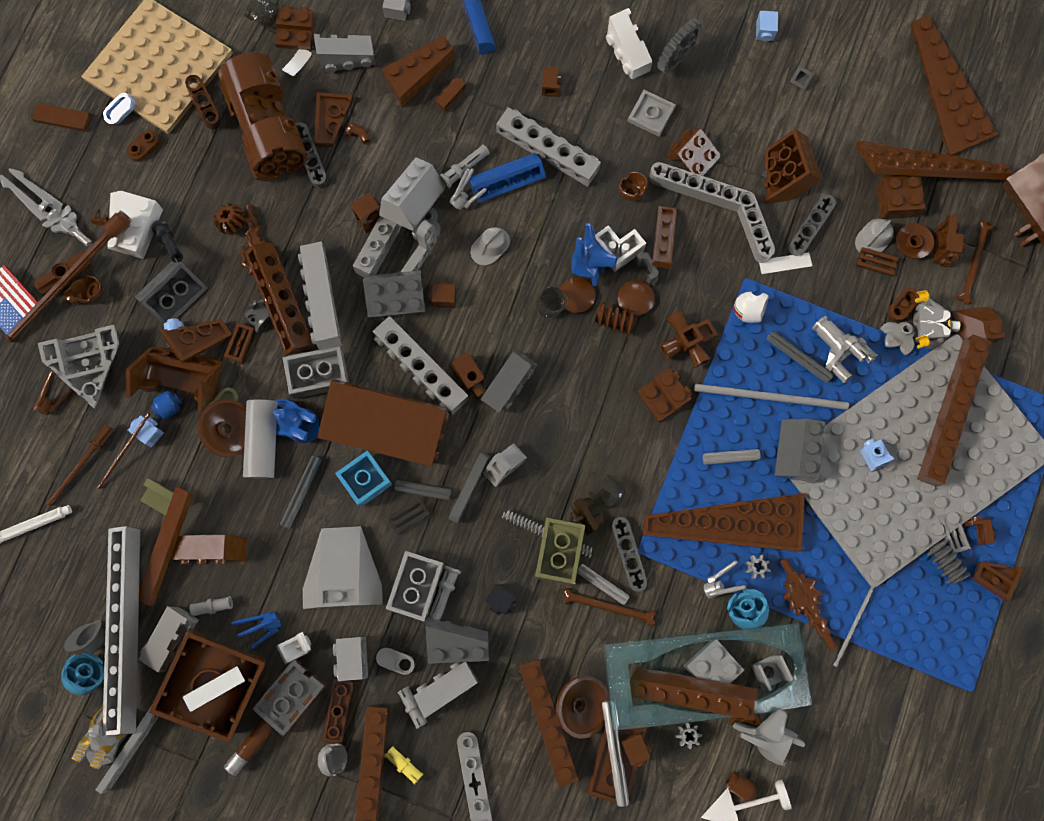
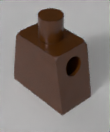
M469 352L451 363L452 369L467 391L472 388L477 397L487 391L481 383L485 378ZM472 374L475 380L470 381L467 376Z

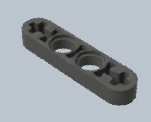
M296 123L297 129H302L305 137L301 139L303 145H311V149L306 151L307 162L304 164L310 181L314 187L323 188L328 180L308 127L304 123ZM311 159L317 160V165L310 167L308 162ZM318 171L319 176L321 177L320 182L317 181L314 172Z
M823 195L789 244L788 250L792 255L800 256L805 252L835 207L836 201L833 196ZM828 201L829 204L825 210H821L824 203ZM812 215H820L821 222H815L812 219ZM803 229H810L812 232V236H805L803 234ZM801 239L804 242L801 244L800 248L796 250L795 245H797Z
M483 452L479 454L448 520L456 524L459 523L488 464L490 455Z
M618 517L612 522L611 526L626 578L631 590L641 592L647 586V579L629 521L624 517ZM618 521H621L622 524L625 523L626 526L623 528L624 534L628 532L629 536L618 538V535H621L620 529L615 527ZM627 539L631 541L632 547L630 550L622 549V540ZM633 558L637 561L636 569L632 570L627 567L628 559ZM640 570L641 574H637L638 580L643 581L640 589L637 586H633L635 577L634 575L630 577L629 573H635Z

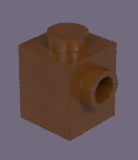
M443 281L437 282V284L433 283L432 290L429 289L428 300L432 302L433 307L455 308L456 286Z
M639 732L620 740L631 766L640 767L647 763V759L651 758L649 752L652 751L647 739L643 740Z

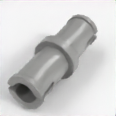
M231 596L215 600L210 598L205 602L190 604V613L192 617L206 613L210 615L215 614L216 611L232 609L233 601Z
M407 686L402 691L397 692L406 707L405 712L409 713L416 729L428 723L422 715L410 687Z

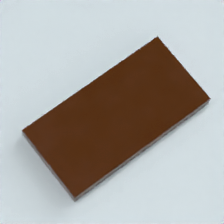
M616 715L620 740L637 732L641 734L643 740L645 739L648 724ZM605 726L587 794L617 804ZM621 744L629 797L637 767L630 765Z

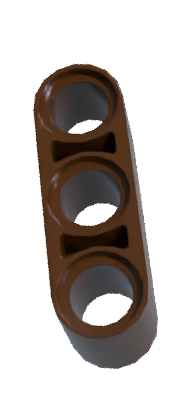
M189 75L185 80L187 92L205 127L216 129L220 124L218 111L201 78L197 75ZM192 83L199 84L195 89L190 87ZM204 99L207 101V104L200 105L198 102ZM208 116H214L216 118L212 122L206 120Z

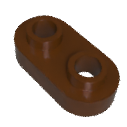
M154 130L144 131L127 147L128 156L135 162L143 161L159 146L160 137Z
M906 288L899 294L887 311L891 320L899 322L908 316L917 305L915 299L919 298V295L916 293L917 290ZM905 297H909V298H910V302L907 301V300L905 299ZM894 310H897L899 312V315H896L894 313Z

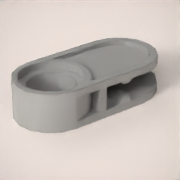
M383 648L377 653V663L389 670L406 675L410 674L415 668V660L407 654L391 648ZM403 659H408L411 662V667L407 671L400 668V662Z

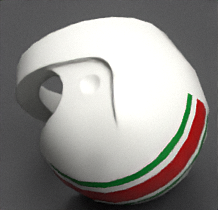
M752 292L741 294L734 303L736 316L746 323H760L769 295L762 293L759 296H755Z

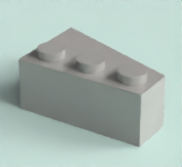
M314 34L316 53L323 73L376 65L371 36L348 35V38H337V35H331V38H320V34Z
M167 606L148 643L142 648L138 660L158 673L165 672L174 659L188 627L194 629L199 620L180 607Z

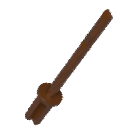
M105 424L94 439L88 442L91 447L63 481L62 486L48 500L47 506L52 505L57 500L64 488L72 481L95 450L102 451V446L115 431L113 428Z

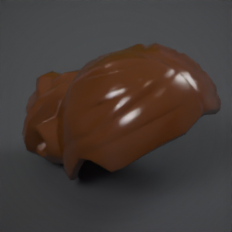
M85 276L72 282L70 287L64 291V298L71 304H78L79 302L93 303L102 295V285L95 277Z

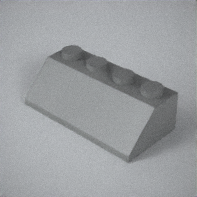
M415 157L382 197L379 216L413 231L446 188L433 165Z

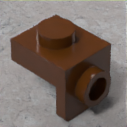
M980 516L971 517V521L964 523L965 527L976 526L978 546L995 543L996 534L992 528L991 520H983V517Z

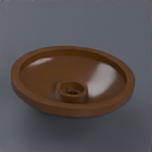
M223 399L211 403L202 411L198 419L197 431L200 441L207 450L221 457H234L244 452L246 406L234 400ZM222 427L226 429V434L221 432Z
M587 675L578 676L570 680L561 690L556 704V715L561 728L568 735L580 739L588 738L598 733L605 725L602 703L610 701V696L607 688L600 680Z

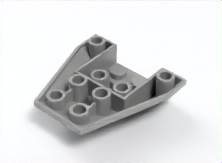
M361 526L321 529L303 586V609L383 605L382 583Z

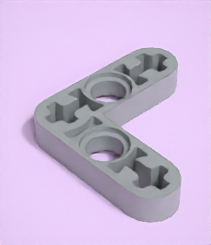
M424 220L418 227L416 235L419 246L401 272L418 271L433 250L437 238L434 225Z

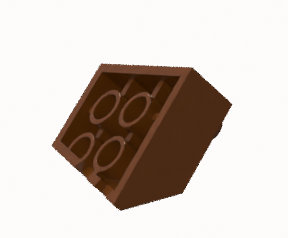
M794 129L765 149V170L767 171L765 188H767V196L764 197V203L769 204L793 200L822 181L808 137L800 131Z

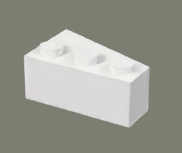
M628 8L610 16L606 39L608 44L613 46L616 58L621 60L624 72L629 74L631 79H634L651 70L652 59L644 41H640L635 32L638 30L636 24L632 25L629 18L631 11Z

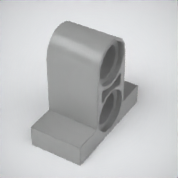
M512 444L502 453H498L492 458L483 474L496 487L505 477L518 468L527 457L515 444Z

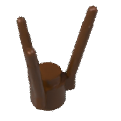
M53 370L47 374L40 394L32 409L44 415H47L49 411L53 413L56 407L72 392V389H68L53 405L51 404L52 400L45 397V394L54 375Z

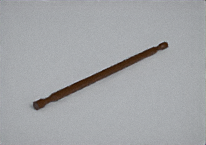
M150 413L145 415L144 420L141 421L97 488L101 489L103 483L108 479L144 426L145 421L150 417Z

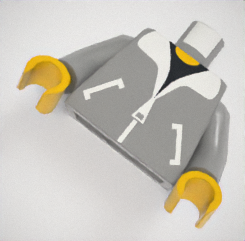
M917 291L916 293L919 295V298H916L915 302L921 304L913 309V327L915 329L913 340L915 344H920L917 346V349L926 348L932 350L943 344L950 337V332H959L960 322L950 321V311L930 299L928 291Z

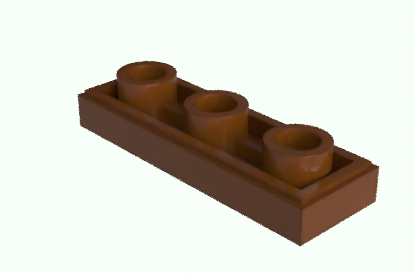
M333 680L322 741L344 743L354 681ZM337 707L341 709L340 715L335 713Z

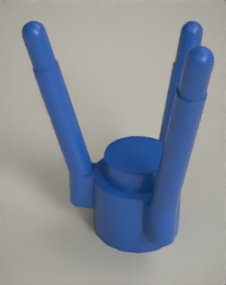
M269 611L262 615L233 621L231 625L263 619L261 624L237 634V637L240 638L261 628L265 632L269 630L268 633L252 645L254 649L272 634L278 632V627H281L276 612L271 613Z

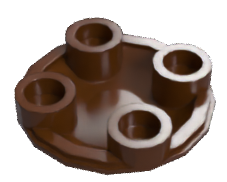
M579 277L570 278L565 281L558 293L561 305L575 315L590 309L596 297L592 284L586 279Z
M632 280L626 282L618 292L619 308L622 311L626 309L628 314L632 311L634 316H644L651 310L654 304V292L643 281Z

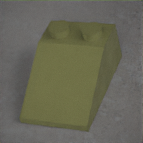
M546 518L535 579L574 586L585 525Z

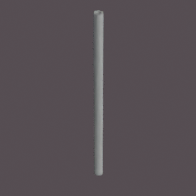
M695 384L694 389L697 392L845 410L849 408V402L703 384Z

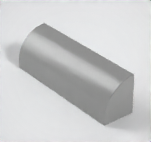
M247 400L244 478H274L277 418L273 411L277 409V401Z

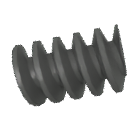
M945 539L931 547L927 556H935L931 562H939L936 570L943 569L944 572L940 576L949 577L945 583L954 584L967 578L970 573H964L967 568L959 566L962 563L961 559H955L957 553L950 552L952 546H945L948 542Z

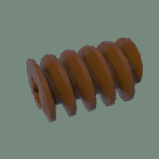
M603 302L599 306L594 324L599 320V326L601 327L605 322L606 329L613 325V331L620 327V333L627 329L628 336H630L635 321L634 312L631 311L627 316V311L624 309L620 314L619 307L612 311V305H609L605 309V303Z

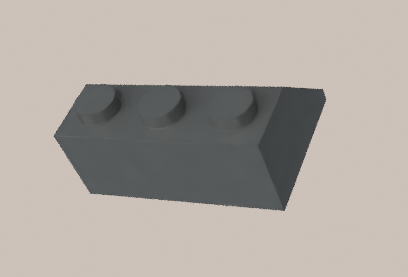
M176 260V263L171 261L135 298L164 324L168 319H177L207 287L181 261L177 262Z
M812 419L781 420L774 477L814 483L819 479L825 430L824 421Z

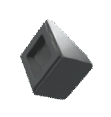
M799 65L790 82L806 90L815 74Z

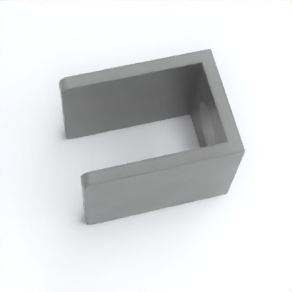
M772 655L750 665L762 690L771 691L772 685L783 680L793 681L782 655ZM770 666L773 669L774 674L771 678H766L763 671L764 667Z

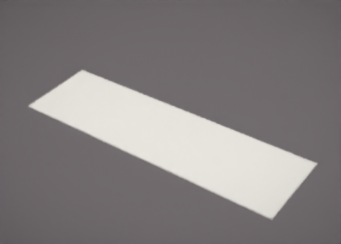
M809 252L803 253L800 256L789 255L770 258L766 263H759L762 274L812 266Z
M235 667L183 696V699L191 712L245 680L238 667Z

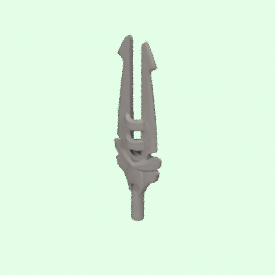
M9 168V172L42 199L41 204L38 205L7 178L0 175L3 188H10L40 221L47 220L42 226L51 228V231L54 233H65L75 236L87 247L92 245L93 242L79 231L76 223L77 215L71 212L72 209L69 205L62 210L63 204L24 178V172ZM47 206L51 207L50 212L45 211Z

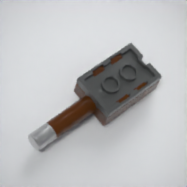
M293 660L253 707V710L263 719L224 765V769L229 774L236 776L274 730L278 731L282 736L289 734L327 688L328 685L317 675L310 676L308 674L310 669L301 661Z

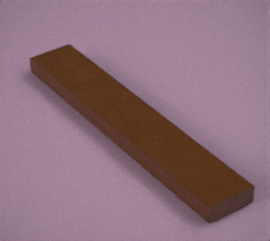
M182 487L175 488L139 588V601L147 606H154L194 495Z

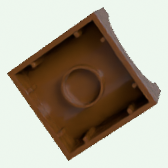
M188 627L149 713L230 743L265 665V658L258 654L246 653L221 644ZM238 667L245 680L244 682L190 712L183 696Z

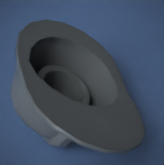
M97 620L74 630L65 641V650L67 652L83 650L88 653H94L99 648L105 646V629L102 627V621Z

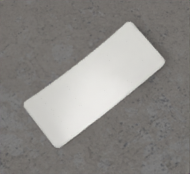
M299 49L282 70L294 76L305 65L312 53Z

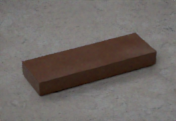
M41 103L36 104L32 120L37 123L83 132L87 131L91 115L87 112Z

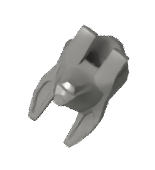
M779 707L758 728L737 722L733 724V728L741 732V738L756 745L760 753L767 760L785 767L788 761L786 757L792 743L801 747L805 746L804 741L797 738L798 735L795 732L785 728L788 715Z

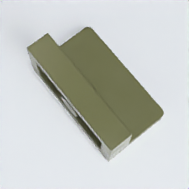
M147 478L143 485L148 489L141 498V502L166 515L174 492Z

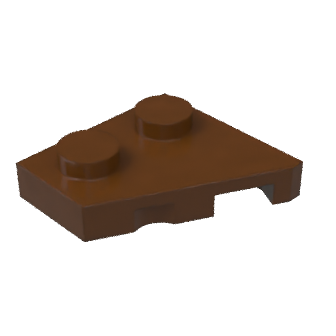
M982 561L978 563L971 580L1006 602L1010 600L1024 569L1022 567H1006L1003 564L994 565L990 562Z

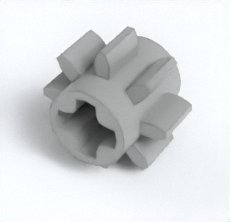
M754 555L750 556L751 562L744 563L748 566V570L745 573L753 574L752 579H755L757 575L761 579L765 578L763 573L770 572L767 568L769 561L762 560L763 555H759L758 559ZM759 563L758 566L761 567V570L756 571L754 564Z
M686 722V727L678 726L680 734L675 735V737L682 740L679 744L680 746H684L686 743L688 749H691L692 744L699 745L697 739L702 734L696 732L698 726L694 725L690 728V724ZM686 731L689 732V733L692 731V733H691L692 739H691V740L686 739V735H685V732H686Z

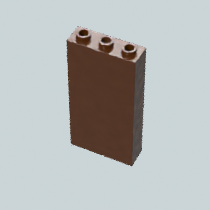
M333 379L330 382L317 438L432 467L433 462L438 461L440 451L437 450L438 443L442 444L445 432L441 430L443 424L447 425L449 413H446V407Z

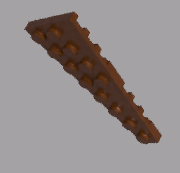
M929 15L913 21L910 26L915 44L919 48L920 61L923 62V72L928 80L929 85L927 87L934 110L936 109L939 119L937 121L938 126L941 127L942 140L946 144L948 151L946 154L954 156L995 138L998 133Z
M857 141L856 149L873 174L1006 180L1014 174L1009 165L1005 163H994L866 141Z
M799 493L645 515L642 536L802 552L805 494Z

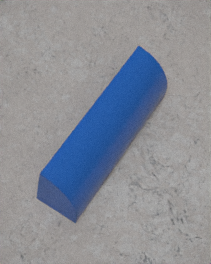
M462 0L479 55L496 51V45L481 0Z
M536 153L471 176L469 184L474 196L482 189H487L485 193L476 199L479 203L546 178L542 161Z

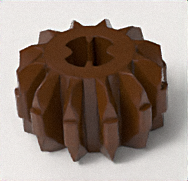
M228 203L226 206L222 205L220 210L216 209L217 214L213 215V223L221 233L231 236L233 232L238 233L239 229H243L242 224L246 223V215L238 205Z

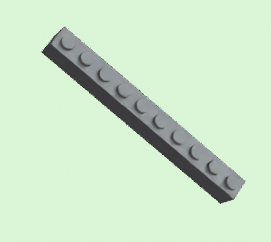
M127 526L110 528L108 531L102 736L136 733L140 530Z

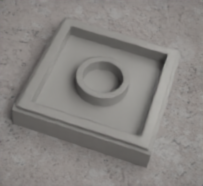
M643 90L627 122L660 137L676 104Z

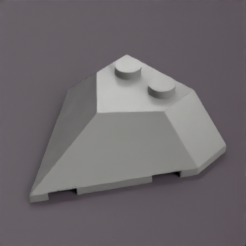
M115 325L95 329L94 333L66 340L53 339L38 343L42 362L47 367H50L78 395L82 396L88 404L95 408L119 346Z

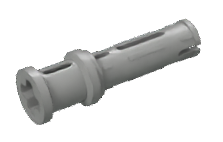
M481 145L480 148L458 165L453 164L451 169L445 174H440L439 176L446 187L450 189L454 182L462 179L466 169H471L489 155V150L485 145ZM477 156L476 159H474L472 162H470L469 164H467L470 160H472L474 157Z
M446 565L444 566L445 572L442 580L438 583L440 588L429 615L438 621L441 619L450 592L455 590L454 584L457 576L461 574V571Z

